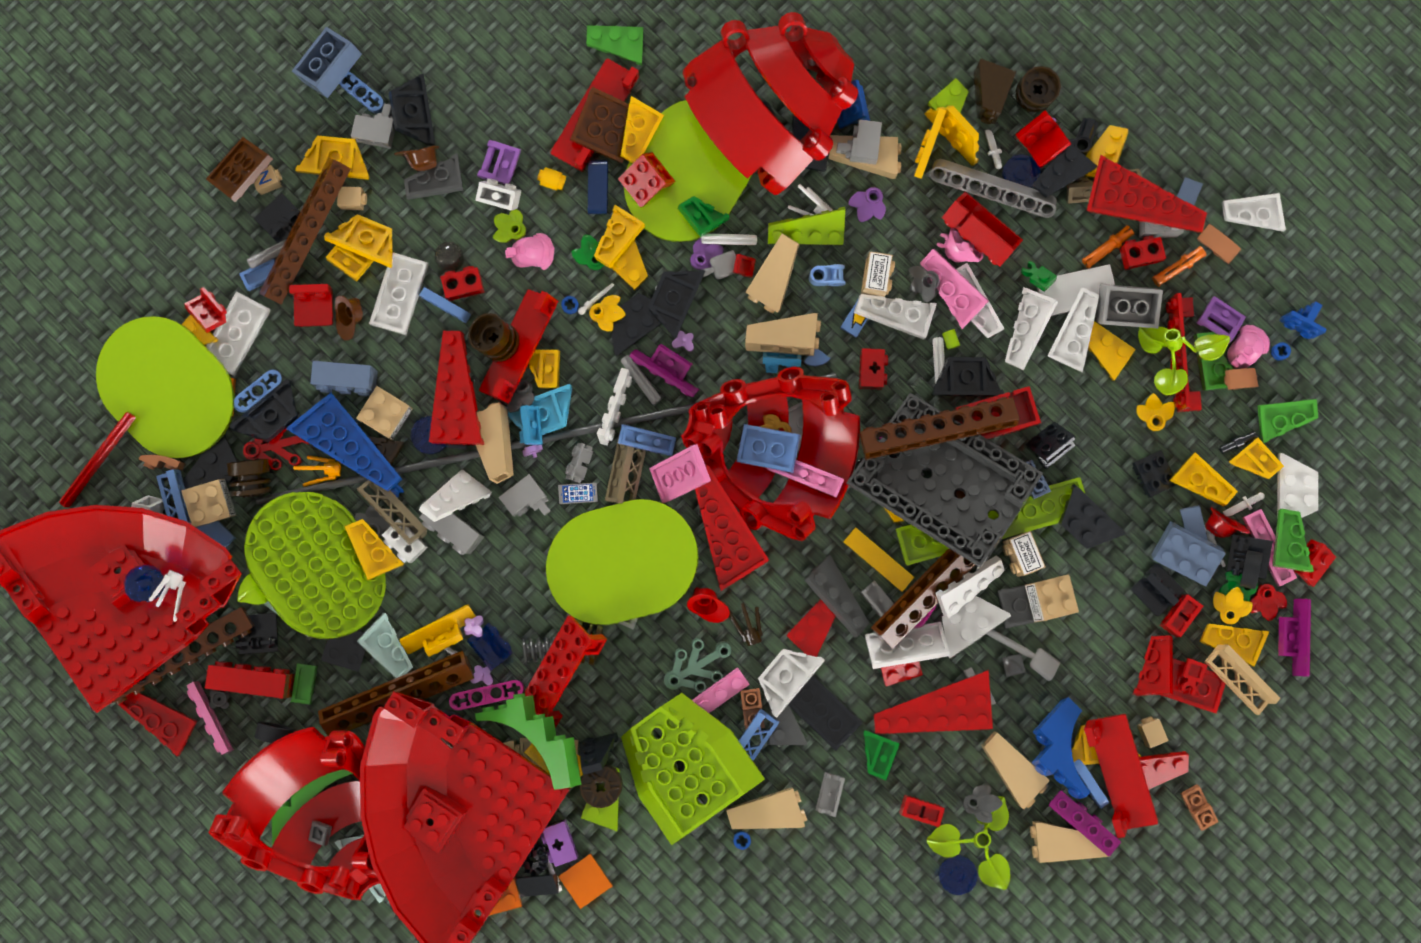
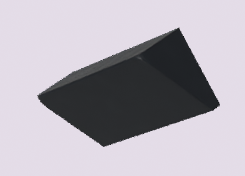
M557 873L516 878L521 897L559 894Z

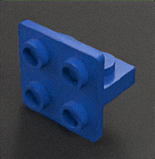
M859 80L851 82L857 87L858 96L850 107L842 110L837 120L839 128H845L850 124H858L859 120L870 121L863 86L859 84Z
M1318 302L1306 305L1305 308H1300L1298 312L1291 311L1279 320L1284 323V327L1291 330L1295 329L1306 339H1313L1324 334L1327 330L1314 322L1322 307Z

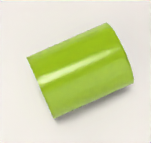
M955 329L942 333L947 350L960 346Z

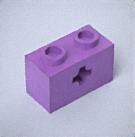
M566 819L546 826L541 834V839L544 845H548L549 852H547L550 863H554L555 867L578 859L579 855ZM556 839H558L559 842L563 841L561 848H559V846L554 845Z

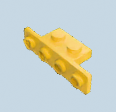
M467 604L400 639V643L407 654H411L424 647L426 654L430 657L463 640L460 628L465 626L464 621L466 618L473 619L476 615Z

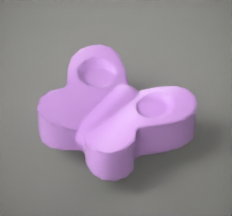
M679 331L678 337L672 342V347L677 349L682 346L688 352H692L694 349L692 343L693 334H685L683 331Z
M542 445L525 447V450L522 452L524 457L533 454V457L536 458V453L541 452L543 447Z
M476 616L473 619H465V635L472 634L476 637H481L483 631L480 626L484 622L483 617Z
M480 665L475 666L474 679L470 680L471 683L483 681L486 685L493 684V678L490 674L492 668L490 666L482 668Z

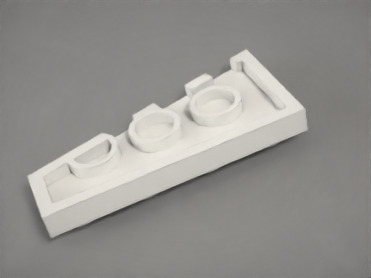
M968 263L956 269L986 297ZM990 302L971 320L987 339L1004 330Z
M1023 287L1022 302L1019 303L1018 318L1013 327L1015 329L1013 338L1010 339L1005 359L1006 363L1021 370L1025 369L1058 303L1053 298Z
M1083 287L1081 288L1048 354L1049 358L1083 373L1100 295Z
M861 294L854 313L924 340L927 336L937 303H921V301H906L898 298L890 299L883 296Z
M621 368L613 391L616 395L610 397L608 402L609 413H604L602 418L603 429L599 428L597 431L600 444L608 446L609 440L612 441L614 438L615 430L613 427L615 423L619 422L621 415L619 409L626 400V394L624 393L626 387L629 388L632 382L628 369Z
M461 469L425 501L419 511L435 522L451 515L453 511H460L471 503L475 504L482 498L490 497L492 491Z
M994 556L981 567H977L976 572H968L963 575V580L956 583L954 581L950 583L947 590L937 591L935 594L943 615L949 619L967 602H970L981 590L986 589L988 584L995 578L1000 577L1005 571L1002 560L998 556Z

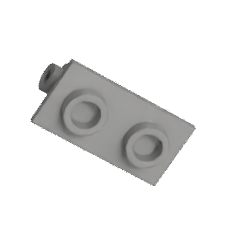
M577 443V446H574L572 450L573 458L571 464L569 463L566 468L565 474L567 475L565 479L573 480L577 483H581V480L584 481L587 467L581 465L582 462L590 463L593 447L584 443Z

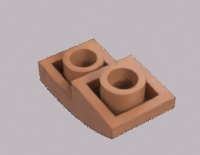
M1211 224L1197 238L1200 243L1212 250L1216 256L1228 264L1241 251L1237 244Z
M1255 368L1225 371L1224 381L1228 390L1259 387Z
M142 455L139 457V460L144 461L143 465L152 470L155 467L162 469L163 466L170 470H183L186 464L160 455Z
M760 688L740 691L745 730L758 711L762 709ZM764 720L760 724L761 729L765 728Z
M1196 784L1180 793L1201 831L1219 822L1199 785Z

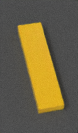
M856 527L843 541L844 544L901 592L914 579L913 575Z

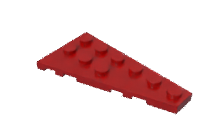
M1100 154L1087 207L1088 212L1203 233L1207 212L1176 197L1174 194L1167 192L1156 184Z
M443 331L429 437V442L432 444L484 445L480 433L481 425L477 417L478 409L473 382H471L469 374L471 372L470 366L466 358L467 350L464 333L461 331Z
M706 464L705 466L711 481L696 488L695 492L719 587L722 591L770 560L709 465Z
M989 669L875 713V734L993 729Z

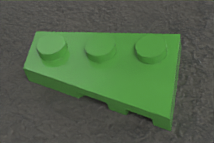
M587 25L586 44L588 47L614 54L624 60L628 59L642 66L643 27Z
M1207 332L1195 334L1194 341H1196L1198 338L1202 336L1214 335L1215 333ZM1197 352L1202 390L1228 388L1224 381L1225 371L1233 370L1231 364H1228L1224 354L1216 360L1208 361L1201 359L1199 352Z
M1317 399L1258 405L1260 440L1265 443L1274 437L1285 434V432L1318 419Z
M1278 510L1273 566L1314 572L1309 559V548L1306 546L1305 531L1299 511Z

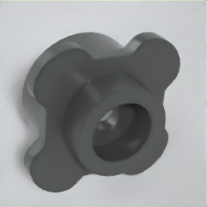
M212 690L210 692V708H228L229 703L227 701L230 693L228 691Z

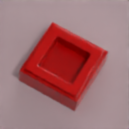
M736 254L733 273L749 278L752 277L756 259Z

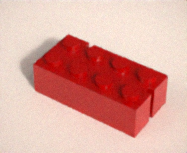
M964 192L955 200L942 216L947 226L958 229L959 235L964 240L970 241L978 252H983L991 263L999 267L1023 241L1021 237L967 192Z
M1030 386L1014 390L1011 393L1008 392L963 405L973 407L985 401L988 403L995 402L1002 397L1008 399L1009 396L1014 399L1019 415L1018 425L979 435L989 440L1040 424V417ZM998 412L991 413L995 417L1000 416ZM978 416L972 417V419L975 421L981 420V418Z
M215 661L214 665H208L205 689L282 699L292 697L295 674L290 673L289 669L278 668L271 671V667L254 666L253 669L250 664L240 663L232 666L233 662Z

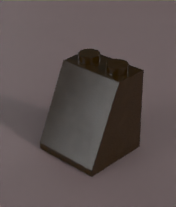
M980 58L973 74L977 118L981 119V122L995 124L1003 109L1016 71Z

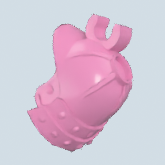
M951 228L949 234H940L946 241L944 244L937 243V246L945 248L948 259L957 263L965 261L979 262L983 259V252H978L971 242H965L959 235L958 229Z
M537 233L533 237H525L515 242L512 247L505 250L506 258H511L517 267L538 266L546 270L553 261L554 246L546 234Z
M1254 325L1240 327L1238 337L1228 349V361L1235 368L1244 369L1250 367L1262 354H1267L1269 351L1270 339L1264 330Z

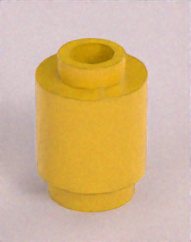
M545 167L544 170L540 169L537 180L540 181L539 185L557 191L558 189H563L566 176L562 175V172Z

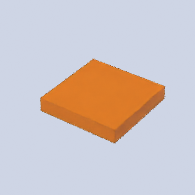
M591 853L558 876L580 909L613 886Z

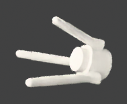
M801 184L798 185V188L817 204L813 212L820 214L822 211L833 210L810 187L805 189ZM788 206V209L802 215H814L799 208Z
M169 570L168 574H165L162 582L149 598V601H153L165 585L156 603V607H159L169 588L176 590L179 587L173 621L176 622L177 617L175 614L179 612L182 592L186 582L182 581L184 575Z

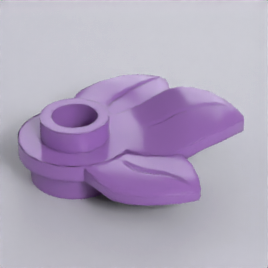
M871 187L866 192H856L848 203L850 206L858 208L857 218L859 222L868 221L873 215L881 220L886 211V207L882 202L883 194L876 187ZM870 195H876L877 199L871 200Z
M699 238L693 245L694 253L690 258L692 267L696 270L711 267L710 259L723 254V246L719 244H703L701 238ZM697 258H701L703 263L698 262Z

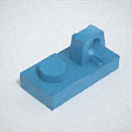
M763 352V364H765L766 373H777L779 365L787 368L801 367V355Z
M521 406L523 430L519 432L520 443L542 445L539 407Z

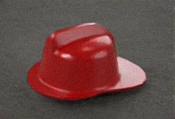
M1210 507L1212 514L1206 522L1205 528L1213 535L1225 538L1237 530L1247 534L1250 533V530L1238 521Z
M696 587L692 597L687 601L688 610L706 621L719 623L727 620L730 610L728 606L720 601L715 591L710 588Z

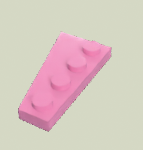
M932 249L920 262L921 266L927 271H934L938 274L940 284L937 290L948 305L952 315L957 319L961 329L989 302L983 294L935 249Z

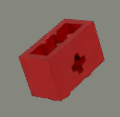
M861 349L859 389L882 390L884 385H887V374H884V366L888 365V355H885V349ZM872 365H875V369H878L875 374L872 370H869Z

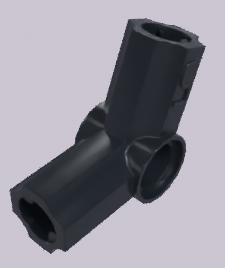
M1083 118L1076 139H1068L1085 156L1091 148L1099 124L1092 118ZM1083 144L1086 149L1080 150L1077 145Z

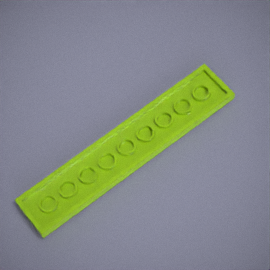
M1078 477L1050 485V493L1034 500L1030 496L1002 539L1059 523L1061 515L1065 511L1066 501L1070 498L1072 485L1075 484L1085 493L1081 478ZM995 511L988 513L990 519L995 520L999 517ZM913 525L895 529L906 566L940 557L949 549Z

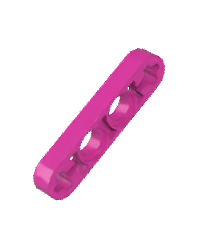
M512 680L458 692L450 697L449 704L454 710H463L512 699L515 692H508L509 697H505L503 685H507L506 689L513 687V683H516V686L521 688V690H518V694L524 692V685L519 680ZM495 687L500 688L502 691V695L498 699L493 698L491 695V691ZM474 692H480L483 695L481 702L476 703L473 701L472 695ZM468 693V700L471 705H467V701L461 703V707H458L453 701L456 700V696H459L460 699L467 698L465 694Z

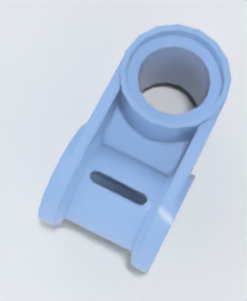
M845 265L815 266L809 274V282L814 286L846 285V281L843 278ZM813 273H821L823 279H815Z

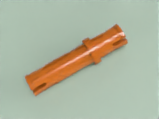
M1126 225L1117 234H1112L1109 240L1083 258L1082 263L1084 265L1087 264L1086 268L1090 269L1115 248H1120L1123 242L1134 235L1133 230L1130 229V226Z
M1199 246L1189 254L1182 255L1180 260L1152 277L1154 284L1160 287L1183 270L1190 269L1194 263L1206 256L1205 250Z

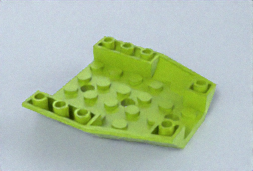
M680 693L656 709L621 736L638 797L671 845L765 780L732 730L683 693ZM655 728H659L662 731L660 739L653 735ZM677 761H682L685 764L684 771L676 769L675 764ZM699 794L707 796L708 801L706 804H701L698 801Z

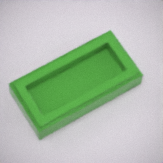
M297 663L291 702L312 704L318 666Z

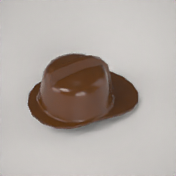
M439 146L394 153V155L405 156L413 169L425 171L437 166L435 150Z
M338 296L335 300L336 329L343 340H350L355 334V325L363 317L362 307L358 298L347 299L344 296Z

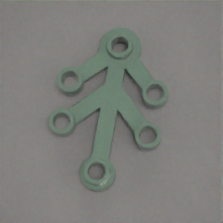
M700 638L693 639L688 665L683 670H681L682 661L687 658V652L683 648H678L675 651L676 658L673 669L664 676L666 687L675 690L684 686L702 693L706 690L704 681H692L685 678L692 674L712 679L715 683L722 679L723 675L719 670L711 671L702 669V667L719 657L726 658L731 654V647L726 641L718 642L715 646V651L697 661L704 643ZM699 641L701 642V645L699 647H695V642ZM727 648V652L721 653V649ZM680 651L684 652L683 657H678ZM715 674H720L718 679L713 678ZM672 678H677L676 683L670 682ZM703 684V688L697 689V685Z

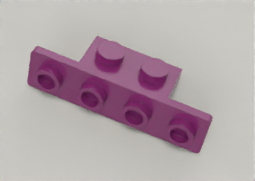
M660 344L652 358L637 349L629 355L634 363L645 366L651 374L659 375L665 379L667 384L681 389L684 395L694 397L698 393V388L684 380L692 363L666 346Z
M1294 599L1293 618L1279 617L1278 656H1292L1293 676H1310L1311 599Z
M1059 791L1049 803V806L1107 856H1111L1120 845L1121 841L1101 825L1103 823L1101 819L1094 814L1092 816L1086 812L1088 809L1079 801L1075 803L1063 791Z

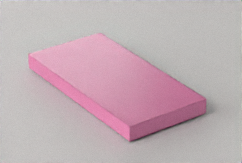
M697 444L649 468L663 504L711 481Z

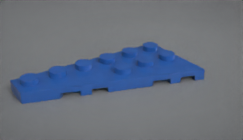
M329 393L286 428L294 435L387 492L403 480L332 393Z

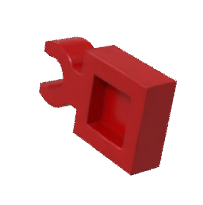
M1187 658L1181 677L1186 678V681L1180 685V691L1184 692L1186 686H1190V695H1195L1197 691L1195 684L1196 682L1202 684L1208 665Z

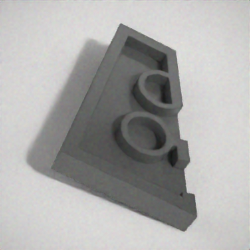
M458 153L452 155V158L444 162H438L435 168L420 171L404 179L407 200L464 191Z

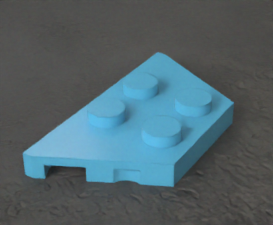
M571 384L534 397V402L531 406L539 407L542 435L567 426L572 394ZM521 411L508 412V417L517 427L523 430Z

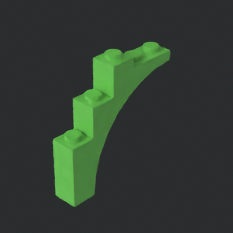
M525 693L513 695L514 699L506 700V704L498 705L499 709L494 710V706L482 708L483 712L475 713L476 721L503 723L523 734L537 748L544 759L551 775L554 790L581 785L574 737L556 736L553 716L545 717V714L536 715L533 695L525 697Z
M345 769L331 772L310 782L292 795L291 805L290 802H285L272 817V846L288 820L305 803L324 791L332 783L352 773Z

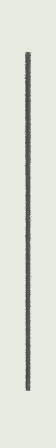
M832 373L818 377L837 378V375ZM695 403L619 419V422L615 423L613 428L687 413L689 408ZM602 423L542 436L543 443L594 433L599 428L603 429ZM520 441L511 442V450L533 446L520 443ZM478 450L395 467L394 469L398 474H404L478 458L480 455ZM361 475L256 497L257 505L268 503L287 493L320 492L366 482L368 479Z

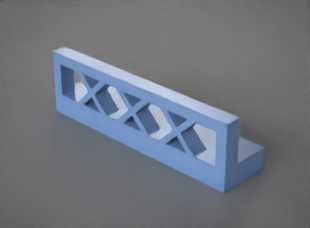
M172 469L166 471L165 474L156 476L166 515L175 517L177 514L178 519L191 524L181 492L185 490L181 471ZM164 478H168L171 489L165 487ZM171 496H173L176 508L170 506L169 499Z
M762 709L758 711L739 739L745 751L749 750L752 761H754L780 722ZM764 718L774 723L769 730H761L760 724ZM760 734L761 743L757 746H751V737Z

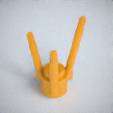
M308 455L307 459L325 462L324 466L293 467L294 470H324V475H328L303 483L304 487L328 480H336V476H341V463L335 459Z

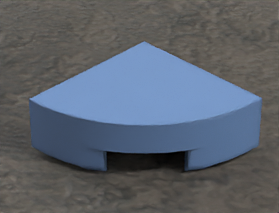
M815 349L814 356H808L804 363L809 366H820L827 363L830 358L819 349Z

